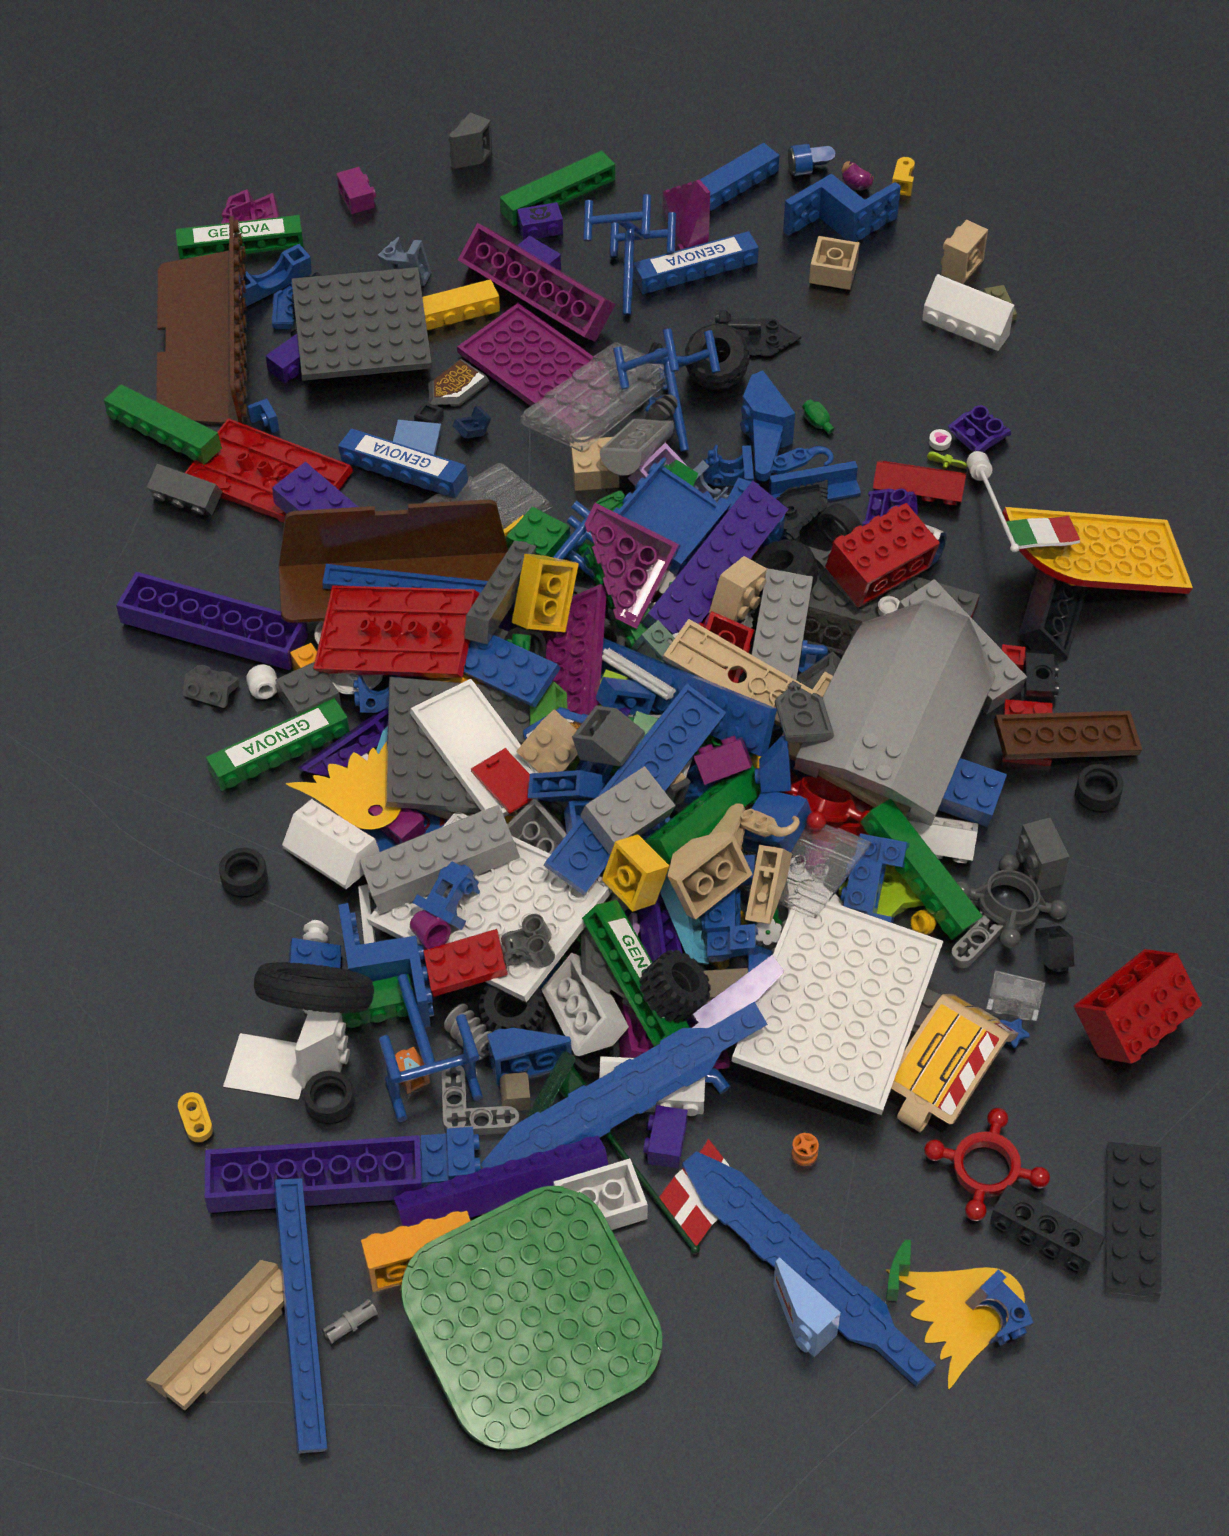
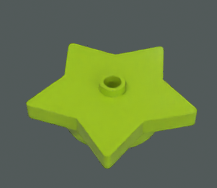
M887 865L877 914L895 917L907 908L925 906L911 890L901 874L896 871L895 867ZM848 880L844 882L839 888L838 894L840 896L842 894L843 887H847Z

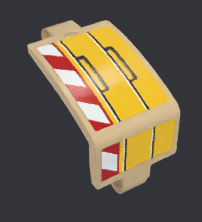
M943 994L935 1003L903 1053L891 1089L906 1097L897 1115V1119L918 1132L925 1128L932 1114L948 1124H953L1004 1044L1016 1039L1019 1033L1001 1023L998 1018L979 1007H974L956 995Z

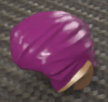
M847 161L844 163L842 179L845 185L853 191H863L872 186L874 177H871V173L863 170L853 162Z

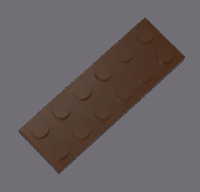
M1131 711L996 715L993 720L1004 760L1140 755L1142 751Z

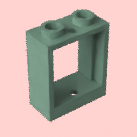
M658 620L641 634L631 649L673 666L663 660V655L671 645L667 640L670 639L673 642L675 638Z

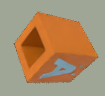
M415 1047L401 1050L395 1054L400 1072L424 1065ZM429 1075L401 1082L400 1084L405 1092L409 1094L429 1084L430 1078Z

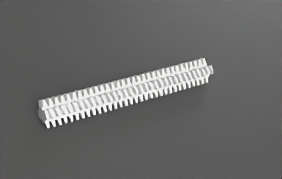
M610 648L608 650L604 649L602 654L603 661L666 700L674 697L673 694L676 690L665 682L663 683L659 678L657 679V677L614 652V650Z

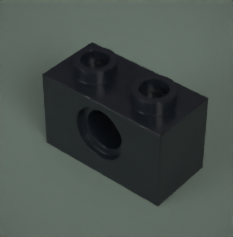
M1026 653L1023 673L1027 676L1023 686L1024 701L1053 704L1054 696L1058 697L1059 683L1055 682V678H1058L1059 665L1054 663V654Z

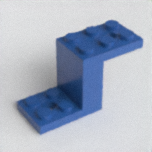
M830 174L785 200L783 232L789 236L820 218L847 241L857 242L897 218L901 186L894 182L864 200L833 174Z
M348 903L338 905L348 970L366 975L372 982L396 977L401 974H409L424 1027H431L430 1017L434 1016L432 994L429 988L423 945L417 944L416 935L360 945L355 912L350 913Z

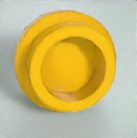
M919 910L911 918V927L916 932L928 935L933 932L937 921L927 910Z

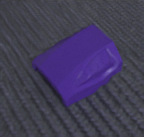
M983 405L975 406L972 411L963 413L948 425V429L973 452H984L1006 436H1011V430L1004 426L1003 421L999 418H994L992 414H989L987 407Z
M889 488L869 491L868 495L870 498L866 518L862 525L868 524L878 515L880 517L885 515L892 507H899L905 503L917 515V497L914 491L907 492L902 488L897 490Z

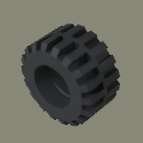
M669 950L663 953L642 972V977H640V990L644 994L645 1002L649 1003L651 1010H655L658 1016L661 1018L665 1017L670 1022L672 1020L675 1022L687 1020L707 1002L711 995L709 993L711 985L708 983L709 978L705 975L703 967L699 966L694 958L692 959L685 952L682 954L678 950Z
M486 985L484 988L485 994H481V1004H479L483 1024L487 1026L486 1032L509 1028L538 1032L537 1028L542 1029L546 1013L539 987L530 999L525 1002L493 985L491 987ZM517 1001L527 1006L524 1012L516 1017H504L499 1014L502 1006L509 1002Z

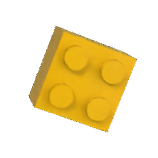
M637 834L615 841L601 880L633 912L656 904L670 866Z

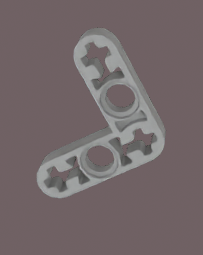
M969 898L980 909L983 917L952 948L951 961L959 968L970 966L1004 930V925L998 923L997 925L993 924L989 928V932L987 931L989 922L993 923L994 921L983 912L978 899ZM980 935L985 941L978 944L973 942L971 937ZM967 947L969 948L967 957H958V953L962 955L967 950Z
M458 1066L442 1071L443 1125L446 1133L447 1128L473 1127L474 1134H503L520 1122L518 1111L511 1106L467 1108L464 1068ZM451 1073H456L457 1075L456 1086L451 1085ZM455 1094L459 1095L462 1100L458 1104H450L447 1101L448 1097ZM479 1116H485L489 1122L485 1126H478L474 1123V1120ZM493 1116H496L497 1125H493ZM505 1116H510V1123H505ZM466 1118H469L470 1126H467ZM453 1119H458V1126H452Z

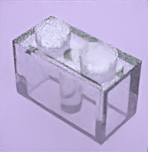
M995 971L986 1009L993 1010L998 1014L1018 1016L1023 1020L1037 1021L1046 982Z

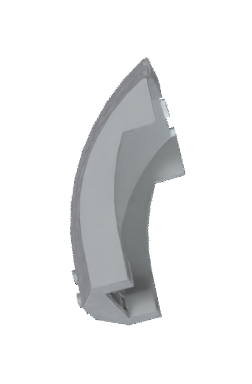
M923 600L863 622L846 649L823 697L834 737L828 741L803 742L796 757L794 769L817 778L820 770H823L911 807L908 817L931 826L996 677L970 618L930 601Z

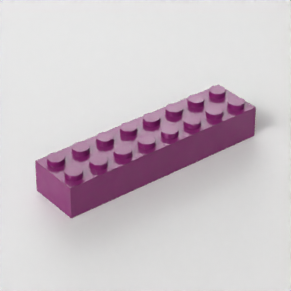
M479 223L476 224L458 258V261L486 278L491 279L496 284L583 337L595 342L616 305Z

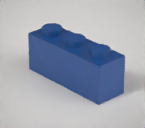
M582 770L532 773L529 777L528 798L545 802L594 800L602 789V775Z

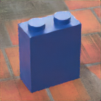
M780 791L760 793L752 809L773 817L779 827L791 825L793 823V816L799 818L800 824L793 833L783 837H776L774 835L763 837L745 829L742 848L758 853L759 845L783 848L791 853L807 825V816L811 813L807 799L801 796L784 794Z

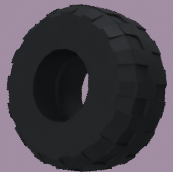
M715 323L703 326L691 335L686 344L685 356L706 350L707 345L704 332L712 330L716 350L726 352L729 357L719 363L720 372L712 373L710 362L706 359L687 365V371L691 378L704 388L712 390L729 388L737 384L747 371L749 349L746 340L737 329L726 324Z
M786 539L772 542L757 552L752 560L768 569L812 576L811 589L816 584L819 576L813 552L807 545L795 540ZM763 589L760 591V594H759V597H760V598H761V596H762V591H763Z

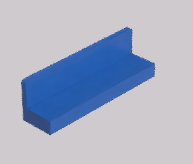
M856 461L769 476V494L776 499L788 488H799L802 485H812L814 482L828 479L827 501L859 496L861 491L857 483L858 467Z

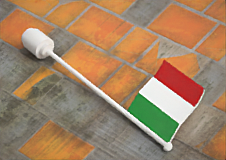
M975 451L969 455L967 466L970 474L975 480L984 481L1010 541V550L1015 553L1019 549L1031 547L1066 546L1080 543V538L1069 515L1056 518H1030L1006 521L987 479L992 474V465L988 456L980 451Z

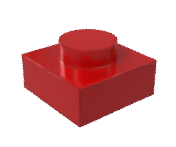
M1002 644L1001 650L1023 671L1026 647Z

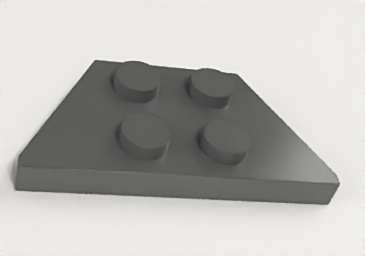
M586 927L581 933L582 975L596 982L608 993L610 990H613L624 998L622 1003L629 1006L628 999Z

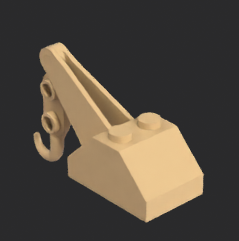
M735 804L727 810L724 817L709 835L691 839L673 853L668 878L687 916L696 920L753 875L741 851L745 829L763 837L770 835L783 837L793 833L799 827V818L793 816V823L791 825L779 827L773 817L754 809L745 810L743 804Z

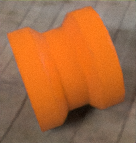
M801 1133L794 1138L791 1155L795 1163L800 1166H810L817 1160L819 1148L817 1138L809 1133Z

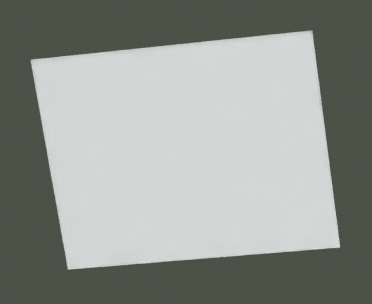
M240 1033L223 1087L299 1100L302 1084L295 1054L297 1043Z

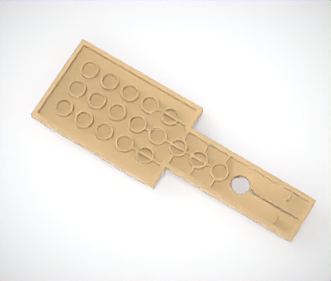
M690 619L687 620L663 655V660L680 670L776 708L774 703L776 698L786 691L792 681L802 685L801 688L811 694L815 693L823 698L833 678L832 675L824 672L812 690ZM740 668L745 671L747 678L742 683H734L728 678V672ZM776 712L774 724L782 728L778 713ZM788 742L789 758L796 761L803 742ZM820 770L818 774L841 789L851 792L853 796L874 808L890 799L823 770ZM893 800L906 817L911 807Z

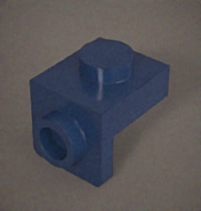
M476 406L471 417L455 419L452 426L465 439L485 436L491 417L480 406Z

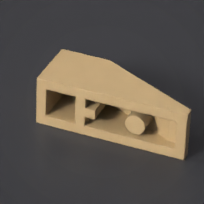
M759 845L746 911V921L771 924L788 877L792 853L783 848Z

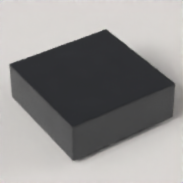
M424 401L415 413L414 421L437 423L444 414L443 408Z

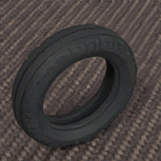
M273 962L261 965L254 977V990L260 999L294 1009L326 1013H357L367 1010L374 998L373 982L368 976L336 967Z

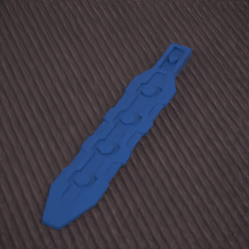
M753 1002L709 1028H682L645 1053L634 1059L626 1060L614 1067V1070L588 1086H581L569 1093L568 1097L541 1113L536 1112L512 1126L481 1163L482 1168H491L504 1164L509 1160L525 1158L536 1152L555 1149L559 1145H568L581 1141L586 1137H602L610 1132L611 1128L637 1113L645 1112L655 1106L657 1101L683 1086L688 1087L707 1076L723 1050L767 1026L766 1020L756 1003Z
M697 1151L682 1163L703 1206L724 1225H728L750 1245V1249L759 1258L767 1261L775 1268L776 1260L780 1257L841 1313L838 1331L848 1340L878 1351L915 1387L935 1369L936 1364L894 1326L887 1304L867 1286H862L839 1265L840 1261L829 1251L823 1250L800 1229L801 1226L788 1214L782 1213L762 1194V1190L741 1171Z

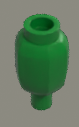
M810 399L803 404L804 416L813 427L824 429L828 434L835 430L830 424L828 411L820 402H814Z

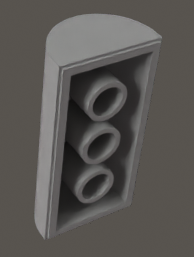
M633 419L599 450L603 464L611 472L618 475L634 473L671 437L674 430V422L669 420Z

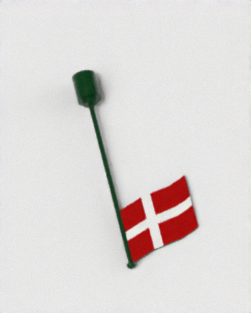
M569 1061L555 1067L549 1075V1078L564 1098H567L569 1093L581 1086H588ZM610 1132L605 1134L623 1159H630ZM708 1139L699 1153L729 1166ZM632 1162L638 1179L690 1246V1252L697 1254L700 1251V1242L718 1219L703 1206L684 1168L673 1177L659 1197Z

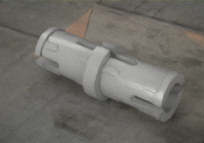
M367 1299L350 1312L345 1311L342 1313L341 1318L323 1328L322 1332L325 1338L329 1339L328 1342L333 1344L350 1331L355 1332L358 1330L357 1327L376 1316L378 1312L373 1303L371 1304V1301Z

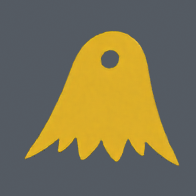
M387 741L379 754L375 748H372L367 761L354 752L350 756L348 768L337 764H328L330 778L314 775L313 778L317 783H286V785L315 798L344 820L361 829L372 830L384 827L395 820L401 811V808L386 807ZM373 805H380L383 811L380 815L372 816L368 813V809Z
M984 1267L944 1272L909 1271L908 1277L899 1276L900 1281L916 1288L907 1292V1296L925 1301L912 1311L911 1316L919 1320L934 1322L927 1331L925 1342L936 1343L946 1341L941 1350L940 1359L952 1356L948 1373V1389L954 1385L965 1368L990 1344L989 1341L1000 1330V1316L994 1309L987 1306H979L972 1310L965 1303L998 1270L997 1268ZM1000 1270L1006 1276L1003 1282L1025 1303L1024 1291L1017 1279L1011 1274Z

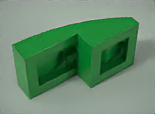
M905 1239L892 1262L886 1293V1300L897 1301L899 1276H909L911 1240Z

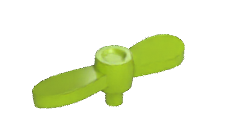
M932 451L927 455L929 460L941 462L943 469H947V466L950 465L963 469L968 467L967 463L955 460L948 454L943 456Z

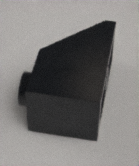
M1061 926L1035 929L1043 963L1049 969L1061 972L1066 971L1067 967L1075 966L1073 936Z

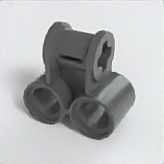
M535 913L526 916L522 922V929L509 931L502 935L501 942L505 946L506 951L504 961L507 964L519 965L532 960L537 967H546L554 961L555 953L549 944L552 934L541 915Z

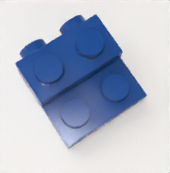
M473 1127L447 1128V1133L421 1135L423 1187L481 1170L480 1157L475 1158V1150H480L479 1134H474Z

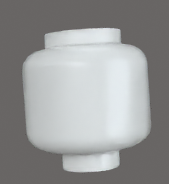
M257 665L249 670L246 682L252 696L262 700L271 698L277 693L275 680L277 675L273 668L268 665Z

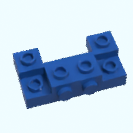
M860 833L855 858L853 857L852 862H849L847 865L846 877H849L847 887H843L841 901L844 902L843 906L890 923L894 922V917L877 914L887 865L905 868L904 859L906 849L909 848L910 843Z
M746 855L744 857L754 875L757 858L755 855ZM753 875L739 886L752 885ZM739 886L708 909L705 915L701 917L702 928L707 931V957L710 962L725 961L742 955L759 954V949L756 945V935H758L756 925H741V890Z

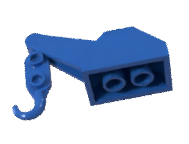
M764 371L752 374L743 395L740 427L742 432L747 434L753 441L755 478L759 481H767L771 473L784 474L806 465L814 456L824 454L828 457V460L824 462V466L830 465L833 462L834 455L830 449L824 446H816L810 449L796 448L777 456L779 448L793 444L795 412Z

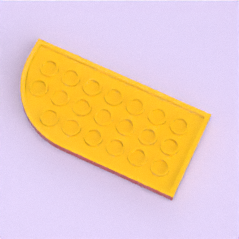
M1005 507L1002 512L1006 521L1030 518H1056L1069 515L1080 538V543L1066 546H1041L1019 549V552L1031 564L1055 579L1073 586L1182 594H1189L1193 589L1168 520Z

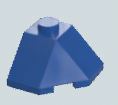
M784 735L761 756L759 768L755 769L756 784H761V793L791 791L789 746Z

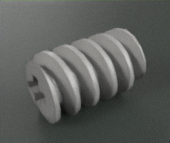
M460 1004L449 1013L444 1022V1028L463 1047V1040L456 1017L465 1014L480 1057L479 1060L489 1056L487 1034L492 1033V1031L486 1032L487 1026L485 1024L480 1025L481 1020L479 1017L473 1018L474 1012L472 1010L467 1011L468 1006L466 1004Z

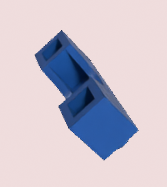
M300 244L281 252L277 263L267 272L260 275H251L246 271V276H243V280L246 282V293H243V298L246 299V306L288 286L293 278H304L312 274L311 257Z

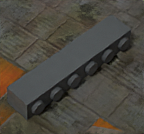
M524 541L513 542L466 615L465 639L484 644L489 643L516 600L524 554L536 555L537 546Z

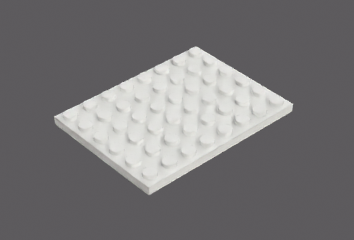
M454 812L444 826L468 816L460 812ZM512 836L520 858L474 876V879L479 882L477 886L480 894L472 891L469 895L464 894L457 905V916L466 920V923L462 930L449 924L451 934L445 944L494 929L498 930L501 940L502 935L506 932L522 929V922L526 916L535 913L541 915L552 934L549 944L555 953L554 961L546 967H537L532 960L519 965H509L506 963L508 975L485 981L527 1002L586 925L582 917L595 905L604 903L612 893V890L601 880L602 877L599 876L585 896L543 866L551 855L550 853ZM453 885L449 886L446 889V891L443 894V897L447 898ZM409 902L380 914L376 907L367 920L370 925L396 938L415 936L410 929V921L417 912L424 909ZM417 938V944L422 945L420 940ZM502 945L503 953L505 954V946Z
M798 891L773 953V957L783 968L784 973L755 1002L768 1025L739 1041L731 1061L882 1115L943 941Z

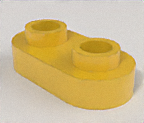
M189 1092L184 1094L178 1101V1109L187 1136L194 1142L206 1141L212 1135L213 1127L204 1100L198 1093ZM190 1107H196L193 1111L188 1110ZM199 1128L204 1129L202 1132H196Z

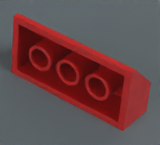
M879 460L876 465L873 488L878 490L889 488L897 490L902 488L907 492L914 491L915 495L922 496L921 500L934 502L935 498L944 499L943 503L957 505V501L962 502L967 473Z

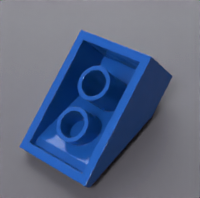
M518 1028L497 1029L487 1034L489 1061L497 1086L500 1085V1078L504 1074L525 1072L528 1074V1078L550 1073L563 1062L569 1061L572 1064L571 1039L569 1036Z

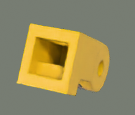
M909 157L898 159L892 178V183L896 182L901 186L900 195L911 196L914 180L915 162Z

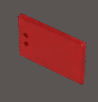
M506 748L471 768L473 775L509 814L533 800L528 798L530 774Z

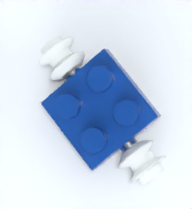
M310 921L303 927L305 932L303 939H291L289 947L290 963L316 964L340 968L341 945L326 943L328 941L326 933L329 928L322 921ZM304 1009L302 1010V1011H304L306 1014H308V1012H309V1010H308V1011H307V1010H304Z

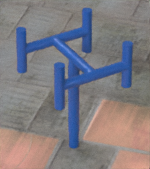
M649 194L643 195L642 211L599 216H593V201L585 200L583 241H592V225L611 223L610 258H618V242L625 241L623 315H631L634 240L667 238V253H675L676 213H668L667 229L650 230L651 195ZM642 220V228L640 229L630 221ZM619 225L626 229L625 233H619Z
M671 328L663 330L665 348L656 349L652 353L630 361H624L622 347L613 348L621 390L630 388L627 376L628 370L645 364H658L662 390H668V394L675 396L678 402L673 419L680 452L688 451L686 429L674 372L679 371L681 367L709 358L712 373L720 372L713 331L704 332L707 349L689 356L676 355Z
M576 501L571 508L581 515L584 520L580 522L574 516H570L567 523L575 531L553 558L579 563L578 567L594 579L595 575L592 569L586 566L584 558L576 552L586 539L594 544L591 532H587L585 527L590 511Z
M406 974L399 975L397 979L424 1065L400 1072L389 1036L384 1035L379 1038L387 1069L385 1082L397 1121L403 1122L407 1120L399 1083L454 1067L462 1066L464 1068L473 1100L478 1101L482 1099L483 1095L476 1076L475 1062L480 1057L466 1015L461 1014L456 1017L463 1040L464 1054L435 1062L408 976Z

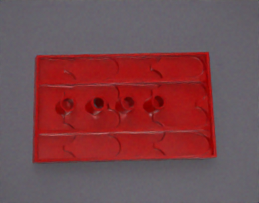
M228 418L217 431L222 449L206 464L197 460L194 461L185 473L216 484L223 491L220 498L250 507L253 511L277 518L278 521L284 523L286 513L274 503L272 487L304 462H307L339 490L347 480V477L351 475L353 469L349 464Z
M332 586L313 669L326 674L462 678L469 648L468 645L470 643L469 639H465L466 615L480 593L475 589Z

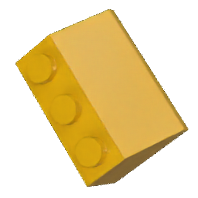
M524 554L512 623L526 629L566 632L579 563L544 555Z

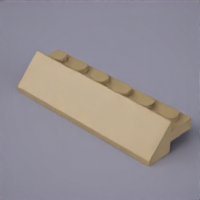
M260 1260L146 1379V1382L165 1398L169 1397L183 1410H186L202 1392L207 1394L282 1314L281 1308L284 1306L282 1273L278 1268V1264Z

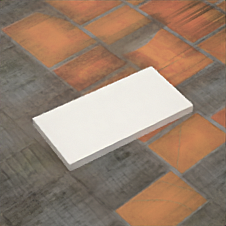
M469 679L410 709L413 719L480 810L483 811L499 804L504 817L509 814L507 810L473 775L471 768L506 748L529 774L539 772L516 752L521 746L473 680Z

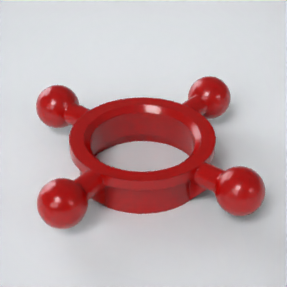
M805 776L791 784V791H780L807 799L811 813L807 816L806 823L813 831L822 830L826 825V821L839 823L845 822L849 818L859 821V824L863 827L860 821L871 811H858L851 792L841 789L821 776H817V778Z
M994 1108L988 1113L989 1132H977L967 1136L959 1143L956 1150L945 1148L944 1144L939 1140H930L924 1147V1153L928 1159L938 1161L945 1158L954 1163V1169L960 1184L968 1192L974 1194L973 1200L969 1201L965 1206V1214L972 1221H980L985 1217L987 1209L983 1203L984 1197L989 1198L1003 1194L1007 1185L1012 1186L1016 1180H1029L1031 1185L1036 1188H1044L1050 1181V1174L1043 1167H1035L1032 1170L1022 1168L1020 1155L1016 1147L1007 1138L999 1135L1001 1128L1005 1127L1008 1123V1114L1001 1108ZM976 1148H991L1000 1152L1006 1158L1010 1172L1001 1182L983 1184L975 1181L967 1174L963 1165L964 1157Z

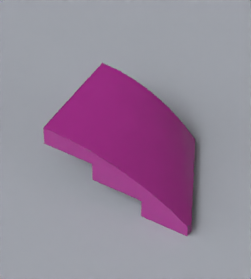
M248 189L234 194L227 200L226 208L222 213L223 220L221 224L229 223V217L234 216L235 220H239V222L280 217L276 197L271 193L254 201Z

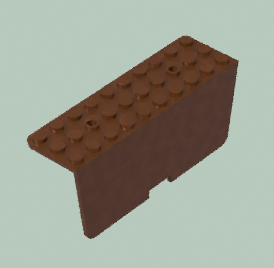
M234 216L229 217V251L165 262L158 268L157 329L166 330V352H157L156 402L198 423L223 425L228 418L244 424V417H247V405L244 404V399H247V388L244 386V381H247V371L244 368V363H247L246 350H244V346L247 345L246 333H244V328H247L246 315H244L247 306L246 299L243 298V293H246V282L243 280V276H246V265L243 263V259H246V249L243 246V236L240 233L239 220H235Z
M485 499L408 504V510L375 512V506L300 510L287 513L285 515L278 564L282 619L289 623L324 621L331 589L323 588L326 564L489 581L508 551L497 503L493 500Z

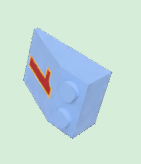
M779 1257L775 1263L773 1281L775 1291L797 1346L802 1351L809 1352L815 1357L837 1336L841 1312Z

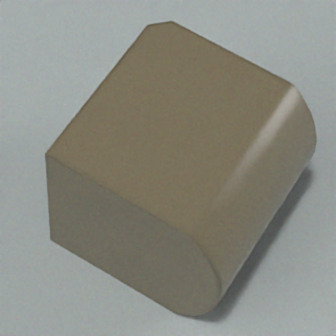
M525 1072L504 1074L500 1078L502 1106H511L517 1111L531 1110L528 1074Z

